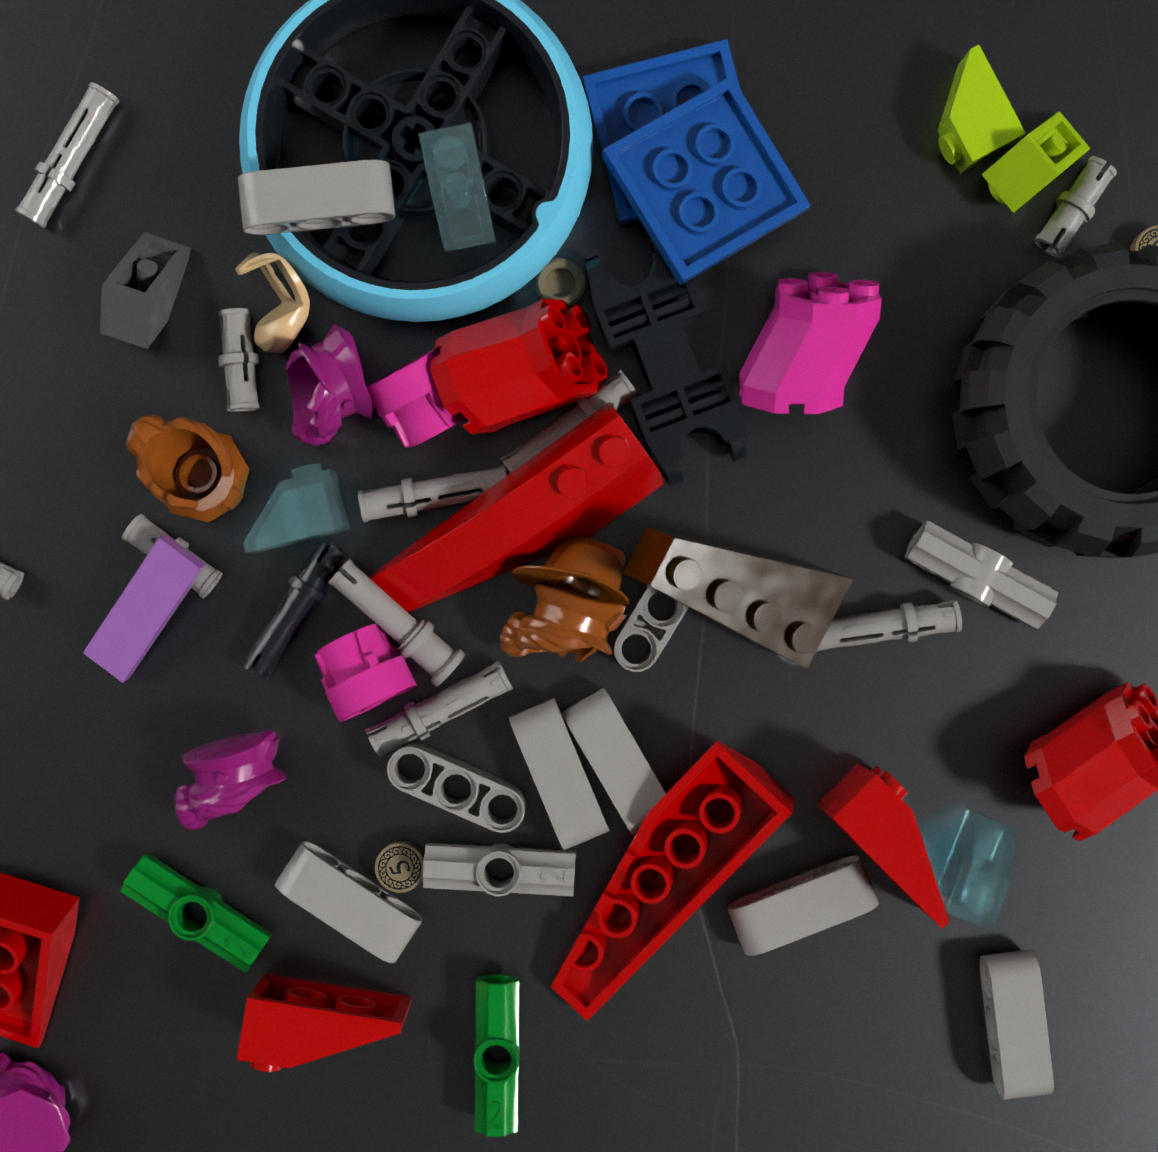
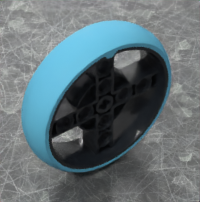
M309 0L294 12L276 32L263 51L253 71L246 90L240 121L239 145L243 174L254 171L281 169L280 148L285 114L291 101L343 132V162L359 160L386 161L390 164L391 179H398L404 183L402 192L394 198L395 218L387 222L377 223V234L368 242L360 243L353 239V232L357 226L334 228L324 246L309 231L265 235L274 250L288 261L299 277L326 297L348 308L371 316L410 322L441 321L483 310L515 293L539 274L561 248L580 214L588 190L593 158V133L588 101L575 67L557 36L535 12L520 0ZM424 15L458 20L430 69L406 68L396 70L367 84L321 56L335 43L349 34L386 19ZM508 47L531 70L546 96L551 111L554 127L555 154L548 190L543 189L491 158V130L487 117L477 98ZM465 51H474L481 56V60L473 67L465 68L459 66L455 61ZM329 85H337L342 88L341 95L337 100L329 103L318 100L323 88ZM447 93L456 99L455 104L446 111H437L430 107L431 100L439 94ZM371 111L384 112L386 118L381 126L375 129H368L361 125L362 119L367 113ZM419 136L424 137L427 148L424 151L416 148L414 154L410 153L406 142L410 138L417 142ZM456 162H466L474 167L472 175L464 181L450 179L447 176L448 169ZM500 187H508L514 190L518 196L512 205L498 207L490 201L491 194ZM465 205L518 237L500 254L486 263L451 277L429 281H402L372 275L404 220L427 221L437 219Z

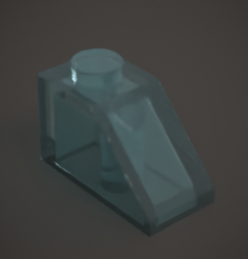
M467 123L418 133L444 251L448 252L496 242L472 124Z
M320 463L291 470L293 478L279 482L243 542L245 553L256 554L350 530L336 472L330 469L322 471Z
M966 810L937 884L948 914L991 931L993 930L1011 884L1015 828L971 810Z

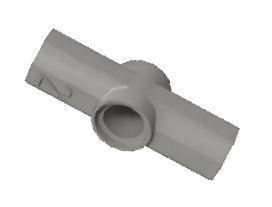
M928 520L924 521L915 532L907 547L905 559L951 583L949 587L956 593L984 607L989 608V606H992L1032 629L1039 630L1056 606L1059 592L1011 567L1013 562L1000 553L978 543L970 544Z
M426 843L423 862V888L485 891L487 894L497 897L506 896L509 893L573 897L576 851L513 848L511 845L504 843L491 846ZM495 858L506 859L511 863L514 873L506 880H495L486 871L487 863Z

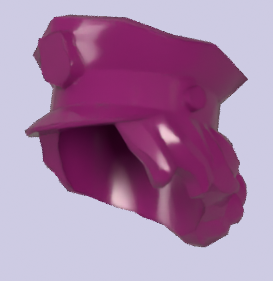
M333 324L324 341L313 346L298 343L299 348L290 354V359L285 366L292 396L294 417L291 429L294 438L304 444L310 443L312 446H318L319 444L331 441L332 437L338 433V429L342 427V418L357 413L372 419V399L365 384L362 365L353 335L341 326Z
M268 729L257 733L239 734L206 743L182 754L184 765L193 770L196 781L192 785L187 784L178 787L175 793V813L179 823L184 828L198 830L203 828L209 819L236 813L256 795H259L266 786L278 784L286 780V773L273 765L279 743V737H275V731Z
M0 1052V1152H64L71 1140L68 1133L70 1118L69 1113L65 1109L66 1093L64 1086L59 1085L49 1071H45L35 1062H15L2 1052Z

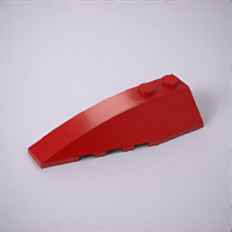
M608 402L368 577L409 613L511 571L516 567L554 553L560 544L569 539L589 538L667 481L613 405Z
M717 740L649 810L553 981L551 988L588 1021L793 813L795 798L758 763Z

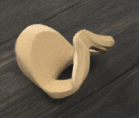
M251 253L236 267L237 274L242 275L260 267L282 301L278 307L265 315L257 323L254 331V342L263 351L281 353L290 347L307 319L310 309L309 296L296 271L282 256L275 253L261 255ZM270 263H276L291 287L295 300L292 299L282 282L275 275Z

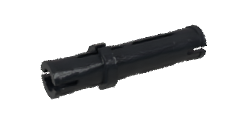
M322 537L318 539L316 547L299 574L293 573L288 580V583L291 585L249 654L241 662L245 669L250 670V668H253L251 673L262 679H270L271 673L317 601L322 602L326 597L327 593L324 589L328 584L327 582L332 578L343 558L347 556L344 550L341 548L337 549L335 544Z

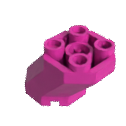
M810 272L808 281L795 278L778 280V286L775 288L774 308L739 372L738 394L741 396L742 405L777 414H789V405L804 404L803 414H820L842 407L844 386L880 319L882 298L879 295V283L872 280H851L849 283L838 282L839 275L833 272Z

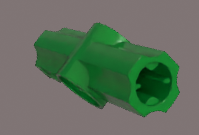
M149 853L144 854L131 870L120 892L168 922L171 930L178 937L184 940L197 941L244 973L248 972L272 936V933L224 903L221 895L215 889L208 886H198ZM188 902L199 903L205 908L207 913L206 923H196L188 917L186 912Z
M490 974L476 978V1037L473 1061L475 1067V1132L489 1137H504L507 1134L518 1132L520 977H513L508 974ZM499 1045L506 1048L511 1056L503 1063H494L487 1059L484 1051L490 1046Z

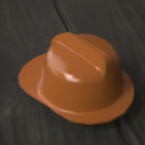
M586 537L569 539L556 548L545 566H521L512 570L513 578L531 587L541 584L610 602L623 603L626 607L629 606V599L620 591L623 568L626 561L625 554L621 550L595 539Z

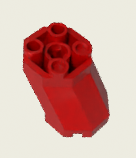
M541 299L526 308L451 331L436 339L434 349L441 350L438 356L431 359L429 369L443 407L452 416L461 412L469 420V422L462 426L470 434L494 432L509 424L575 403L596 394L598 383L607 378L608 370L603 358L596 352L589 333L591 329L590 320L586 312L578 305L570 308L563 300Z
M1126 682L1108 691L1049 734L1031 742L1024 755L1027 769L1036 765L1040 778L1031 781L1033 791L1058 830L1066 833L1074 829L1072 838L1082 841L1098 834L1158 790V700L1147 684L1143 683L1134 687L1129 682Z

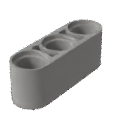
M359 160L248 172L238 177L243 232L247 234L270 235L387 222L395 218L390 164L386 161Z
M646 585L615 636L613 654L617 662L624 669L632 672H642L649 669L657 661L688 607L674 600L675 609L669 618L665 620L654 619L648 611V602L650 597L658 591ZM634 634L644 636L649 643L648 655L639 662L627 661L622 655L623 641Z
M603 687L562 711L561 714L634 837L649 810L666 792Z
M553 698L510 716L509 721L563 850L609 832L608 823L556 699Z
M418 742L406 743L398 748L388 761L387 774L393 786L489 830L499 833L511 832L520 825L524 818L526 800L525 795L518 786L430 746ZM406 754H414L420 757L425 766L424 775L418 779H410L404 776L399 767L400 758ZM454 774L464 776L470 782L471 793L462 799L452 798L445 790V779ZM497 795H508L516 802L518 810L510 818H498L491 812L489 802Z
M308 841L301 842L275 882V887L288 899L374 956L388 963H395L423 921L422 917L406 903L321 847Z
M855 855L833 861L743 896L731 902L727 906V911L744 955L754 956L868 913L875 909L879 902L861 856Z
M1033 950L981 956L979 964L991 1069L999 1098L1001 1100L1052 1094L1054 1091V1078L1042 977Z

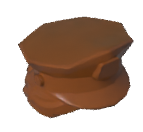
M151 415L142 416L132 423L126 446L127 450L136 456L137 477L145 488L158 500L166 504L171 514L210 523L229 510H234L240 504L241 499L244 497L243 492L250 469L230 435L216 432L205 423H199L187 417L175 418L165 423L161 417Z
M537 584L535 589L538 602L534 614L527 615L524 612L516 611L509 617L500 635L501 650L511 657L541 652L558 653L559 656L563 657L567 653L572 652L575 653V661L583 662L598 650L609 655L613 653L607 641V636L610 631L616 630L627 615L624 614L626 606L623 603L610 602Z

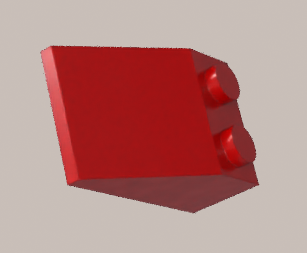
M857 763L817 805L929 918L943 929L950 921L914 811L902 800L908 792L887 771L883 772L877 765L872 770H869Z
M0 873V1036L39 1048L44 1039L75 936L79 897L4 873Z
M266 973L247 997L237 1060L250 1062V1067L255 1070L276 1072L281 1070V1067L291 1068L400 1034L412 997Z

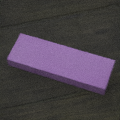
M167 534L159 537L83 653L122 683L128 680L206 564Z

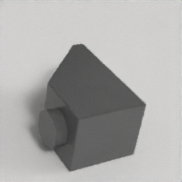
M144 232L102 284L100 333L122 340L128 344L148 349L168 322L190 258L191 248Z

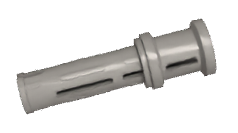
M348 559L327 582L331 586L333 585L399 644L397 650L400 651L399 655H403L404 659L410 657L432 676L430 682L435 687L439 686L454 671L466 655L461 649L454 651L433 632L434 625L432 623L426 622L423 619L418 622L356 567L351 559Z

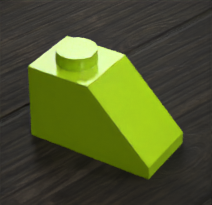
M980 45L971 48L958 64L938 128V133L941 136L938 139L940 150L948 163H955L960 174L1013 147L1026 134Z
M1059 111L1025 136L987 169L982 176L988 182V188L992 196L999 203L1007 205L1014 213L1091 148Z

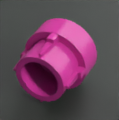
M433 349L366 386L378 416L383 418L388 428H393L405 448L416 446L465 418L461 412L452 416L443 407L429 369L431 359L440 354V349Z
M371 624L353 631L325 645L314 655L324 677L321 679V683L326 691L325 694L339 722L346 721L371 710L417 686L403 655H399L397 646L392 647L385 632L377 624Z

